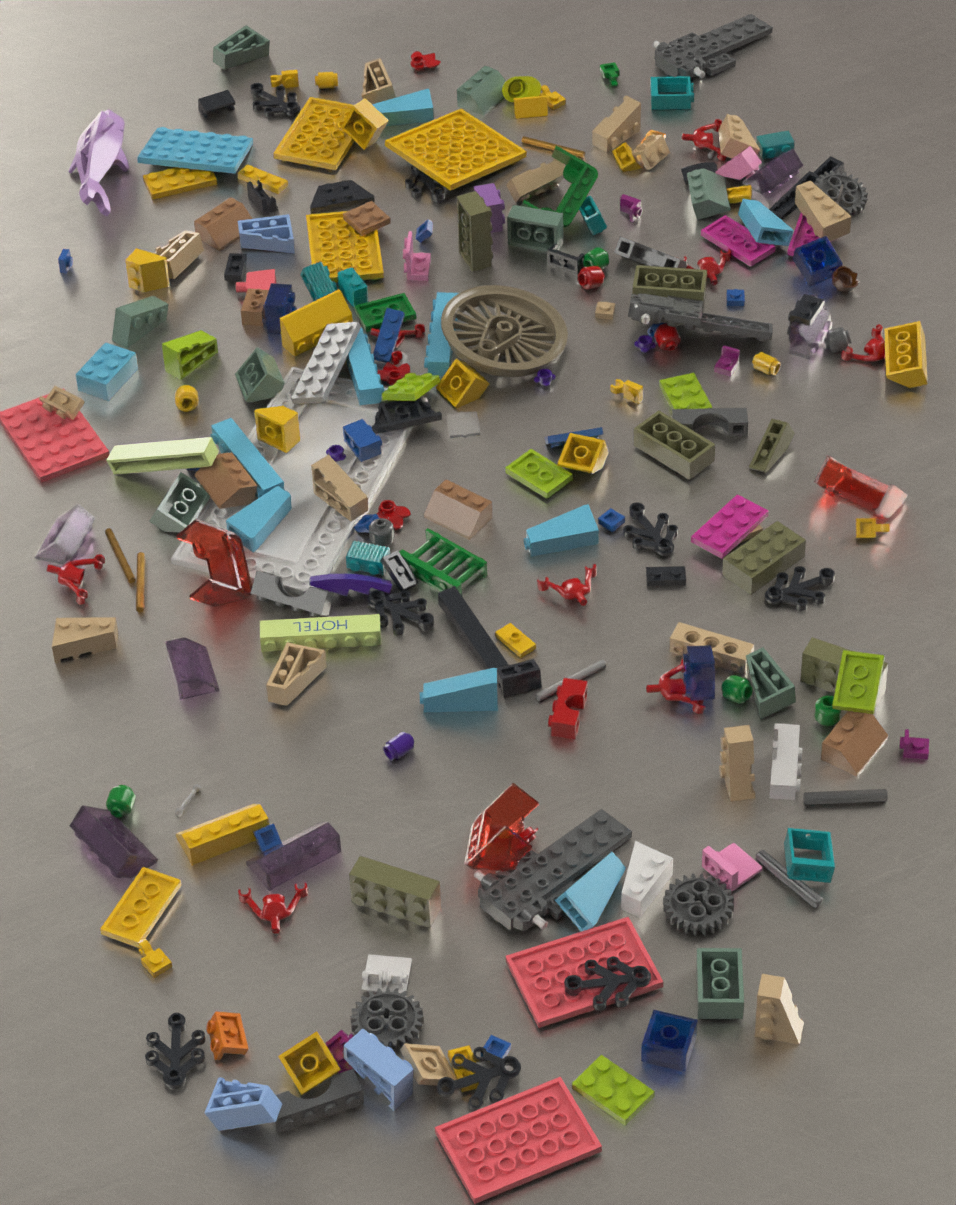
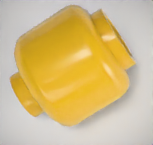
M183 385L176 390L174 398L176 407L179 410L190 412L196 409L199 397L194 387Z

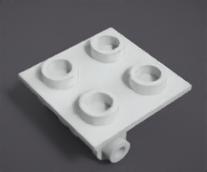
M368 954L366 969L362 972L363 984L361 990L377 992L378 988H380L382 992H385L386 988L389 987L390 992H394L396 988H398L399 994L407 991L412 958Z

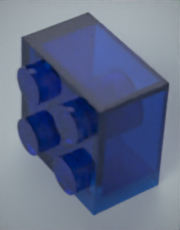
M827 236L797 247L794 251L793 261L809 287L832 278L833 272L843 265Z
M271 283L264 304L267 334L281 335L280 318L297 310V307L294 306L296 294L293 292L291 284Z
M711 645L686 646L687 654H683L685 692L689 693L691 701L714 700L715 660Z
M653 1009L641 1045V1062L686 1072L697 1038L698 1020Z

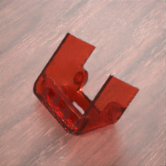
M830 455L826 456L814 480L815 484L824 489V494L833 498L837 495L873 512V516L882 521L884 518L889 519L907 497V494L890 483L888 486L842 465Z
M195 519L176 536L178 540L192 544L195 556L206 560L210 579L190 594V599L216 607L244 600L252 595V583L243 543L236 533Z
M512 783L474 820L470 830L464 864L473 870L508 871L515 869L519 860L532 849V845L521 838L519 834L525 827V817L539 805V802L515 783Z

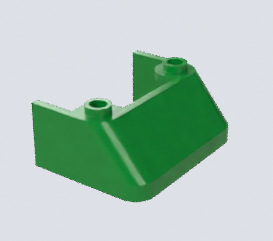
M556 145L551 157L566 165L563 170V177L571 185L556 211L549 207H544L541 210L563 213V227H568L596 182L598 171L595 167ZM526 200L522 203L523 207L540 209Z

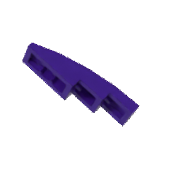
M324 574L310 576L309 579L310 586L343 596L348 595L349 589L368 595L370 588L390 593L392 587L391 580L359 574Z

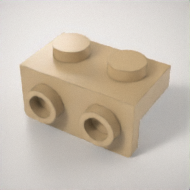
M655 134L646 137V140L638 144L632 152L633 156H641L646 170L652 169L670 153L663 135Z
M57 386L53 387L47 398L42 396L39 398L43 403L42 407L49 412L53 410L61 418L65 419L67 417L71 420H74L85 403L83 399Z

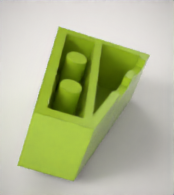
M199 330L162 343L165 372L182 380L218 353L217 338Z

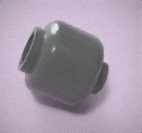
M843 327L829 330L826 334L827 338L824 339L826 348H830L833 353L846 350L849 344H852L848 330H845Z
M379 518L370 523L369 537L372 544L386 547L393 542L394 526L391 521Z

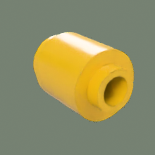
M318 72V76H315V86H318L319 89L338 86V73Z
M763 352L756 354L752 361L754 369L767 375L772 374L775 376L781 366V362L777 358Z

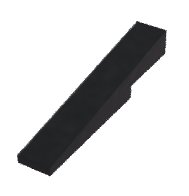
M830 156L814 172L809 171L769 210L783 220L798 208L795 204L796 186L808 181L815 183L820 174L824 175L825 172L830 174L831 170L835 174L838 170L843 174L844 162Z
M453 586L439 592L438 605L457 627L458 635L485 669L508 666L509 664L457 588Z

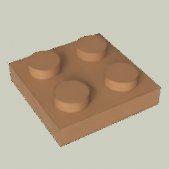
M372 201L343 213V219L361 236L391 224L390 217Z

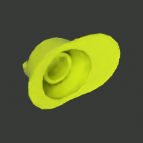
M515 76L505 81L502 93L506 100L514 102V98L539 96L541 84L532 76Z

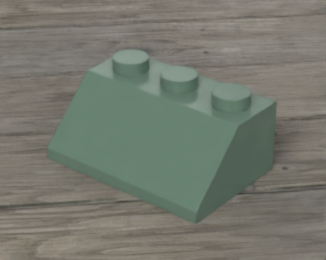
M488 66L482 67L457 89V106L485 116L505 99L502 88L506 80L498 70Z
M704 168L687 173L691 202L697 220L730 211L724 176Z
M258 347L235 373L245 401L248 403L274 398L277 393L282 391L285 385L274 357Z
M180 472L149 522L164 532L188 533L210 496L202 485Z

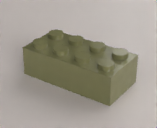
M476 191L457 196L459 253L472 272L492 267L493 252L491 250V245H493L491 231L493 228L490 222L492 211L485 204L483 197H480Z
M636 265L632 294H649L661 297H668L669 295L703 301L704 308L707 270Z
M660 410L634 428V446L689 480L715 461L714 443Z
M776 521L723 558L722 575L752 595L776 578L778 573L786 571L805 557L806 540L779 521Z
M812 637L802 653L800 681L835 693L843 650H851ZM886 662L883 665L876 707L886 690L888 663Z
M359 856L349 873L351 902L359 906H365L377 912L387 913L396 918L405 919L431 928L441 910L440 881L363 856Z

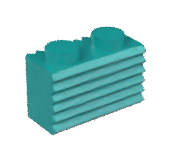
M789 130L756 136V143L760 148L759 154L763 160L794 154L795 141Z
M592 196L586 197L579 211L591 234L596 235L607 229V225Z
M321 261L304 267L300 274L313 301L337 290L336 283L331 281L329 277L330 273L327 266H323Z
M348 268L337 273L338 288L353 307L354 305L369 302L368 285L364 283L354 268Z
M354 540L346 555V567L353 571L369 572L372 575H385L386 569L380 560L390 554V548L382 547L381 545H371L366 542L360 543Z

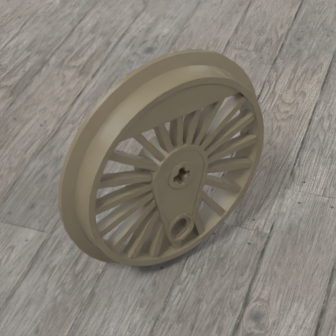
M486 285L467 289L449 300L441 316L443 334L455 355L474 369L495 376L521 377L537 373L562 354L568 339L565 321L551 304L535 294L514 287ZM486 305L494 308L495 316L492 315ZM478 306H479V308H480L481 311L484 313V315L486 316V318H485L481 313H479L476 309H474V307H478ZM467 311L474 318L464 314L463 312ZM457 318V319H459V320H461V321H463V322H465V323L457 322V321H454V320ZM543 341H553L554 344H552V343H547V342H543ZM477 345V346H475V347H473V348H471V349H468V348H467V347H469V346ZM509 352L517 363H511ZM520 355H522L526 360H528V362H524ZM504 356L505 362H498V359Z

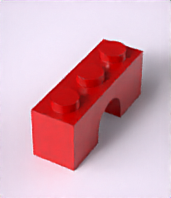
M563 678L562 685H558L556 693L558 699L553 701L552 712L554 713L549 715L548 727H551V736L576 739L580 725V711L572 709L584 710L588 696V681Z

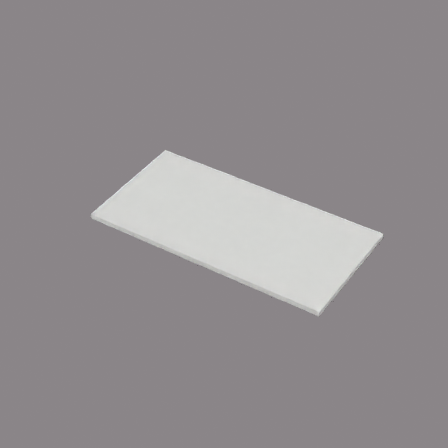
M291 367L284 378L285 385L282 391L271 399L266 408L285 406L297 412L300 442L285 453L258 440L256 424L247 438L284 481V489L291 495L292 509L253 553L229 536L226 526L228 518L248 505L219 509L210 497L172 556V564L252 584L256 572L264 571L282 577V583L286 592L297 595L304 594L309 587H313L309 585L310 576L324 575L331 572L355 530L354 526L363 516L362 514L353 521H350L316 496L313 492L311 465L327 456L326 450L330 446H342L346 459L336 463L367 495L369 505L414 426L376 434L382 440L381 455L361 462L344 441L343 426L363 419L367 425L372 427L375 423L379 403L359 405L352 380L337 377L326 402L293 404L291 397L304 369ZM420 397L422 401L428 402L427 397Z

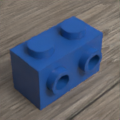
M361 419L343 426L344 441L361 462L381 455L382 440L379 435L376 436L373 432L371 425H367Z

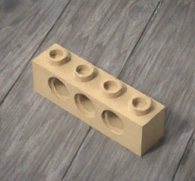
M678 622L670 637L669 652L746 674V655L754 652V644Z

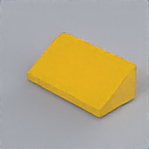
M547 95L514 98L515 118L548 116Z
M626 142L612 151L623 172L641 168L636 156L632 154V149Z

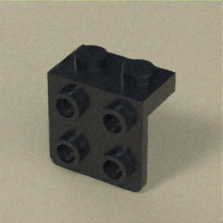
M804 294L800 300H797L794 310H791L788 315V321H790L787 329L789 342L795 340L804 325L811 326L824 306V299Z

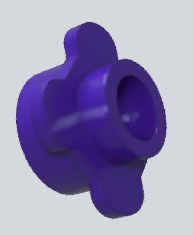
M642 335L634 343V346L640 348L641 352H648L651 348L656 347V343L652 342V337Z
M549 369L539 370L537 376L534 377L536 383L539 382L544 386H549L550 382L556 379V376Z
M332 445L326 450V454L335 462L346 459V455L343 453L344 448L340 445Z

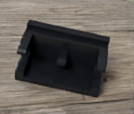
M229 90L198 99V111L204 119L208 118L207 113L209 111L229 106L231 110H234L233 105H236Z
M257 180L258 186L254 188L251 181L247 182L248 198L262 215L278 210L276 199L273 196L270 198L266 194L259 180Z
M553 244L550 249H547L548 265L578 274L584 267V253L576 257L555 250L558 247L557 244Z
M534 659L497 668L498 687L501 688L502 696L505 698L542 688L541 671Z

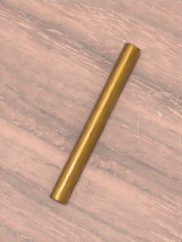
M525 136L521 140L522 143L553 151L557 145ZM557 145L574 156L585 157V151Z
M107 528L105 534L129 583H134L136 578L112 529Z
M142 552L137 553V612L144 611L145 554Z

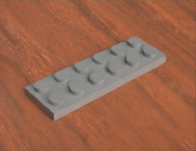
M359 322L331 323L326 325L291 397L293 404L326 402L361 329Z

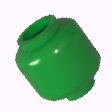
M600 247L592 249L584 255V267L598 266L603 270L609 265L608 253Z
M730 675L721 685L722 695L727 701L743 704L752 696L753 688L750 681L746 678Z
M823 696L815 703V720L823 726H833L841 719L842 710L833 709V696Z
M127 785L113 787L109 791L106 808L115 817L129 815L132 812L136 795Z

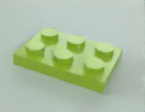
M408 373L404 378L397 380V383L389 386L382 393L383 400L416 401L438 385L440 377L431 373L422 375Z
M694 373L659 380V386L671 409L712 408Z
M533 449L528 450L505 467L506 474L546 499L573 480L572 473Z
M843 650L832 704L833 709L868 714L875 713L885 660L884 655Z
M600 1055L572 1082L573 1090L624 1126L655 1097L654 1090L603 1055Z

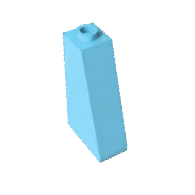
M429 89L372 104L389 120L386 126L423 123L434 120L433 104Z
M742 199L738 215L757 243L789 246L794 230L761 202Z
M276 486L226 520L227 534L254 553L292 509L291 495L288 491H284L279 486Z
M589 504L527 529L526 538L523 539L524 547L526 550H529L531 557L599 544V529Z
M497 668L424 683L423 692H420V704H424V713L498 711Z
M611 852L555 900L581 932L592 928L597 923L626 867Z

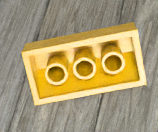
M338 289L280 318L282 346L294 357L315 347L327 324L353 322L352 313L341 291Z
M917 321L884 328L887 379L908 388L927 385L926 344L921 322Z
M251 804L175 835L191 865H195L256 841L253 832L269 825V818L260 804Z

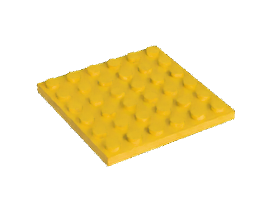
M458 109L385 140V147L450 191L527 157L526 150L463 109Z

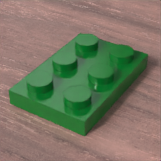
M405 293L354 305V311L366 332L371 331L372 328L381 329L387 308L403 311L405 315L402 323L417 319L416 312Z

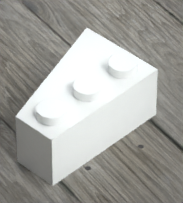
M779 723L774 725L770 798L795 800L796 792H800L801 779H797V776H801L802 763H798V760H802V748H799L800 725Z
M635 841L621 892V910L641 918L673 875L672 857Z

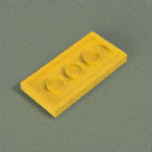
M177 167L143 175L144 184L152 200L217 185V179L213 171Z
M142 867L100 928L101 935L140 948L138 942L147 938L182 886L181 880Z

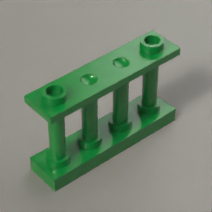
M429 528L425 530L426 542L412 554L403 549L399 551L414 576L440 592L455 586L462 595V584L475 573L484 578L488 576L487 561ZM431 547L439 551L427 562L419 559ZM445 556L453 559L442 571L433 567ZM461 564L469 568L457 579L448 576Z

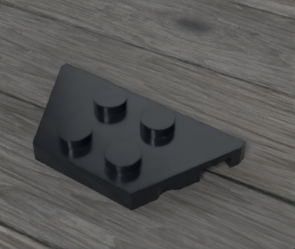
M352 180L327 183L318 186L310 205V213L314 214L362 205L370 201L375 202L373 194Z
M418 398L416 401H382L379 403L372 429L375 434L440 421L442 420V413L440 411H433L431 405L422 401L421 398Z

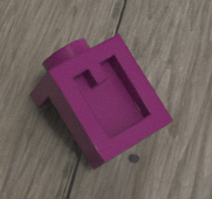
M623 194L620 197V211L630 215V222H634L641 216V200Z
M723 346L721 357L714 366V372L731 377L739 365L740 350Z
M905 729L904 737L900 736L899 749H903V758L928 760L929 739L909 737V729Z

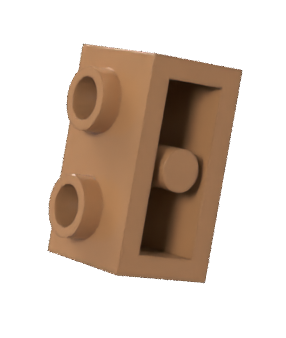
M248 288L241 308L242 325H264L265 319H268L269 308H272V298L269 296V290Z

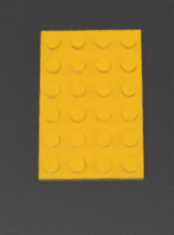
M309 97L274 151V159L337 170L354 143V140L341 128L354 105Z
M347 211L306 215L311 264L313 265L321 261L323 266H327L331 281L338 283L337 273L348 268H354L362 280L384 278L377 230L361 236L343 219V213Z

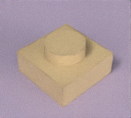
M597 302L595 318L613 320L615 303Z

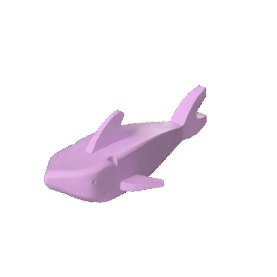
M109 109L105 112L101 111L79 137L76 155L68 171L72 173L76 167L78 168L82 184L79 192L82 202L88 205L92 200L95 202L100 213L108 216L111 212L110 203L99 181L112 165H118L125 172L129 170L128 161L121 148L125 122L122 117Z

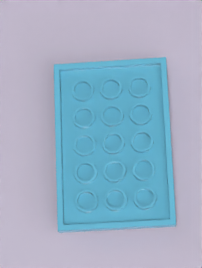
M160 127L155 130L138 155L137 160L138 163L235 174L252 147L253 138Z

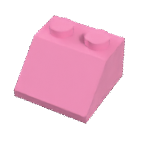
M749 146L725 163L715 173L739 180L744 177L748 179L759 170L758 166L762 162L751 146Z

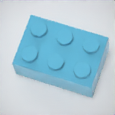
M105 342L76 373L78 391L110 401L138 370L136 352Z

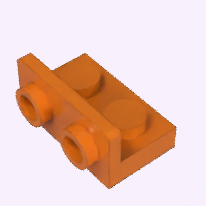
M215 1011L206 1026L211 1040L210 1048L215 1060L220 1061L224 1053L245 1055L248 1051V1045L240 1013Z

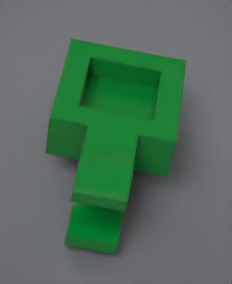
M616 63L601 64L600 72L603 78H609L611 87L618 86L616 79L620 76V70Z

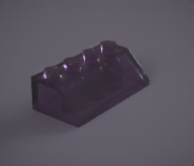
M82 805L69 825L74 830L75 836L83 840L87 844L86 847L99 857L98 860L102 864L107 865L111 870L110 873L117 878H133L138 875L142 867L149 868L158 861L118 817L113 816L107 809Z
M329 822L317 823L283 841L281 844L246 861V864L270 891L340 853V835Z

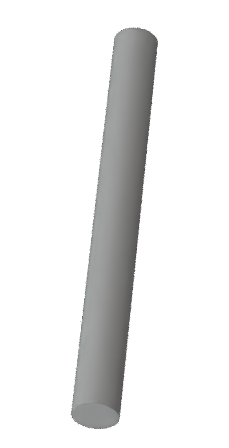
M601 660L568 678L582 680L605 668L606 663L604 660ZM563 680L535 695L536 699L541 701L557 693V687L562 685Z

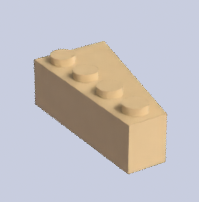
M811 181L796 186L795 204L802 215L806 216L807 223L813 227V232L819 237L821 245L850 233L852 216Z

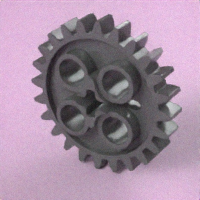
M832 170L830 174L827 172L824 175L820 174L814 184L836 203L841 184H843L838 205L849 215L856 216V213L860 214L861 210H864L868 200V193L865 192L867 188L862 187L863 182H857L859 178L853 179V174L847 176L846 172L841 174L839 170L836 174Z
M692 873L690 879L683 875V881L675 879V885L670 883L669 890H665L663 912H666V919H670L671 925L677 923V929L679 930L684 927L685 933H688L690 930H693L694 935L698 931L705 935L706 930L714 933V927L721 930L722 923L727 925L728 918H732L734 896H731V889L726 890V883L720 885L719 878L712 881V875L708 876L707 879L704 878L703 873L700 874L699 878H696L695 874Z
M389 987L386 988L385 992L378 988V994L369 991V998L361 996L362 1002L356 1001V1008H352V1016H350L351 1030L354 1032V1036L361 1029H364L369 1034H374L379 1042L386 1047L392 1048L395 1052H397V1046L400 1045L402 1047L406 1042L413 1044V1037L419 1038V1031L423 1030L422 1024H424L423 1009L420 1008L419 1001L414 1002L413 995L407 997V991L399 994L398 988L394 992H390Z

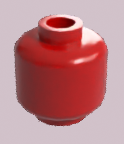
M589 266L583 267L580 270L577 279L582 288L590 290L600 288L604 282L605 275L600 267Z
M667 323L660 325L654 334L661 350L673 351L681 341L676 327L668 326Z

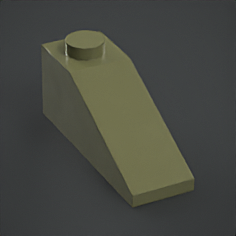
M771 419L749 465L750 469L767 473L786 452L795 435L788 422Z

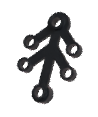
M253 83L250 86L251 94L254 97H263L269 100L254 101L252 103L253 110L260 111L263 107H266L264 109L266 117H272L274 113H286L290 116H295L301 110L296 102L297 94L295 92H289L287 94L289 102H284V86H277L275 88L277 97L265 92L261 83Z
M412 165V174L405 180V187L411 189L412 197H421V190L426 184L431 191L434 202H443L445 190L436 187L434 183H438L437 181ZM420 175L421 179L415 186V180Z
M639 502L632 503L629 507V514L633 519L638 520L645 530L635 528L632 525H626L623 528V535L627 538L637 535L651 538L655 541L635 537L632 540L633 548L636 550L643 549L644 547L655 549L658 554L664 556L672 554L674 552L672 540L673 537L678 535V527L673 524L668 525L665 538L660 536L664 525L669 523V515L667 513L658 514L657 523L653 527L644 515L645 506Z
M797 566L794 568V576L789 587L784 589L782 587L788 583L789 576L785 572H780L777 574L775 585L769 587L765 592V600L771 604L781 602L794 604L796 609L801 611L807 608L808 601L804 597L812 598L815 604H823L825 601V594L823 592L807 589L819 584L831 585L835 580V571L831 568H823L819 571L818 577L800 583V580L806 576V569L802 566ZM795 594L803 597L796 598L789 595Z
M375 590L368 596L369 606L375 608L376 613L380 614L381 628L388 626V617L384 614L383 607L390 610L393 620V633L395 635H402L405 632L400 615L418 623L419 627L424 631H429L434 626V616L431 613L418 615L407 610L416 608L418 611H425L427 609V600L419 598L411 601L409 591L385 595L383 591ZM398 600L401 602V603H396V604L392 603L393 601H398Z
M614 956L607 959V969L598 965L595 960H588L585 962V972L588 975L597 974L603 978L582 981L579 976L570 975L564 981V989L569 995L576 996L581 990L605 987L599 995L593 998V1008L601 1011L606 1008V1001L620 985L628 984L622 992H618L615 995V1004L618 1007H626L629 1003V997L636 988L645 987L650 983L651 974L644 966L632 968ZM619 970L620 972L624 973L625 975H619V976H618L617 974H615V973H613V972H616V971Z
M177 1012L171 1014L168 1018V1027L172 1032L171 1048L160 1041V1036L157 1032H150L146 1036L147 1045L155 1048L169 1059L170 1067L159 1059L158 1052L154 1050L146 1053V1063L163 1074L165 1085L171 1089L181 1088L186 1081V1074L197 1064H201L205 1060L204 1051L201 1048H196L206 1041L204 1031L195 1030L191 1035L192 1039L181 1047V1032L186 1029L187 1025L184 1015ZM191 1052V1058L180 1066V1060Z
M483 1047L475 1048L472 1054L474 1061L478 1063L486 1061L496 1066L488 1069L466 1059L462 1054H455L451 1061L452 1067L455 1069L464 1068L475 1074L456 1080L450 1077H443L438 1081L437 1093L447 1098L452 1096L455 1090L479 1083L474 1095L468 1101V1107L476 1111L483 1104L482 1098L491 1079L500 1076L496 1088L492 1089L489 1095L492 1103L503 1100L504 1090L509 1079L517 1077L521 1071V1064L517 1058L513 1056L500 1058L487 1052ZM476 1052H481L484 1056L478 1057ZM455 1059H461L462 1064H457ZM509 1065L513 1068V1070L508 1071L506 1070L505 1066ZM447 1086L450 1091L444 1092L442 1087ZM498 1093L501 1098L496 1099L493 1097V1094ZM477 1100L479 1105L475 1106L471 1101Z

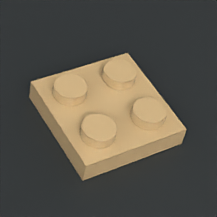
M404 1043L400 1049L405 1060L411 1064L413 1075L418 1085L437 1086L438 1081L443 1077H450L453 1080L457 1079L440 1046Z

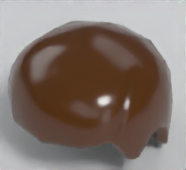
M846 266L838 267L832 274L833 285L837 290L844 293L855 289L860 281L857 280L858 273L853 272Z

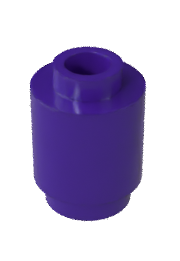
M401 732L386 742L383 751L388 759L392 761L394 759L398 760L414 749L415 742L409 733Z

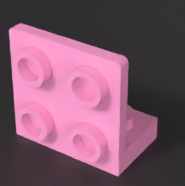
M409 231L408 238L404 240V247L406 248L403 249V259H405L404 273H407V280L428 281L431 253H413L412 231Z
M735 843L730 844L720 852L713 850L710 846L702 850V867L715 879L719 878L721 884L726 883V888L731 889V892L762 871V866Z

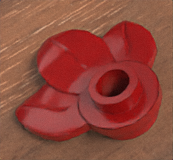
M415 51L411 55L412 61L410 65L415 70H422L423 68L437 67L441 61L436 60L435 53L422 55L419 51Z
M387 362L383 370H378V374H380L381 380L386 381L389 385H394L397 383V380L404 378L406 374L410 373V366L408 363L396 367L392 363Z
M384 500L380 503L378 513L376 514L379 518L391 521L394 530H399L403 527V518L409 517L411 512L405 506H396L393 501Z
M529 826L517 836L520 841L507 851L505 855H509L513 851L518 853L536 838L535 833L538 831V827L533 830Z

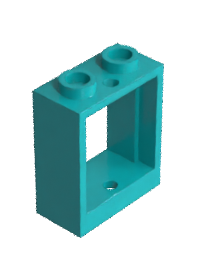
M690 76L651 77V110L691 109V103L694 102V83H690ZM686 92V94H663V95H658V93Z
M788 828L784 841L788 879L831 883L835 870L831 833ZM794 848L821 851L822 860L797 858L794 856Z

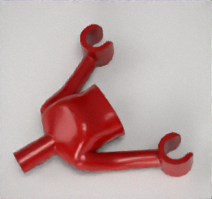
M716 119L712 124L697 128L693 134H682V140L693 141L697 148L701 150L708 148L718 152L717 158L719 160L725 161L727 156L721 154L720 148L713 145V134L704 132L710 129L718 132L722 124L720 119Z
M728 249L727 253H723L720 250L721 261L719 265L713 257H704L698 260L697 266L700 270H707V278H709L713 286L718 284L716 276L723 272L725 263L730 260L731 250ZM687 264L686 269H694L693 267Z
M416 324L415 330H400L395 347L398 348L407 335H415L417 338H420L422 333H425L424 324ZM372 328L370 335L378 337L380 330ZM401 351L392 352V363L397 365L399 360L403 359Z
M877 324L876 329L872 328L871 335L873 339L864 347V352L870 356L854 354L853 349L847 347L846 352L842 351V359L844 361L856 359L866 362L885 359V341L882 338V325Z
M97 554L93 559L70 561L62 567L48 564L46 571L57 574L58 583L73 590L77 594V603L83 605L85 604V599L88 598V592L78 587L83 580L85 569H80L76 566L94 564L95 569L101 570L105 563V557L102 554Z
M596 564L592 565L593 568L585 566V585L581 583L579 578H572L564 581L559 586L549 582V578L545 577V581L537 580L538 590L547 591L550 587L557 591L564 599H577L581 606H585L587 600L584 596L591 592V578L597 576Z
M686 657L681 660L680 665L663 674L659 678L658 684L646 686L647 693L660 692L667 701L690 703L693 705V711L697 714H702L705 711L706 706L703 705L704 700L702 698L695 700L685 696L686 690L682 678H671L679 672L688 674L691 671L690 660Z
M297 883L294 885L295 896L287 909L284 895L270 894L263 897V910H261L252 900L250 888H248L249 892L247 894H241V889L238 890L239 901L243 904L247 903L258 918L270 921L272 933L277 934L280 932V920L289 917L296 908L300 898L308 895V886L305 883V887L299 889L297 888Z

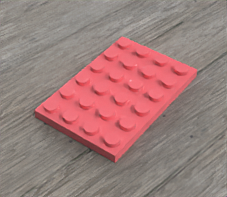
M40 397L0 412L1 425L41 483L108 458L110 455L109 450L81 411L78 412L74 420L67 417L63 419L55 411L49 412L42 407L43 403L39 400Z
M629 917L505 956L506 963L538 1028L595 1010L593 1008V998L599 995L605 987L581 990L576 996L569 995L564 989V981L570 975H577L582 981L603 978L597 974L588 975L585 972V962L588 960H595L598 965L607 969V959L614 956L632 968L635 966L646 967L651 974L650 983L645 987H637L629 998L663 988L664 983ZM619 970L616 971V972H613V973L617 974L618 976H619V975H625L624 973L620 972ZM628 984L620 985L608 998L606 1006L614 1004L615 995L618 992H622Z
M561 1077L435 1127V1134L474 1204L602 1152L601 1143Z

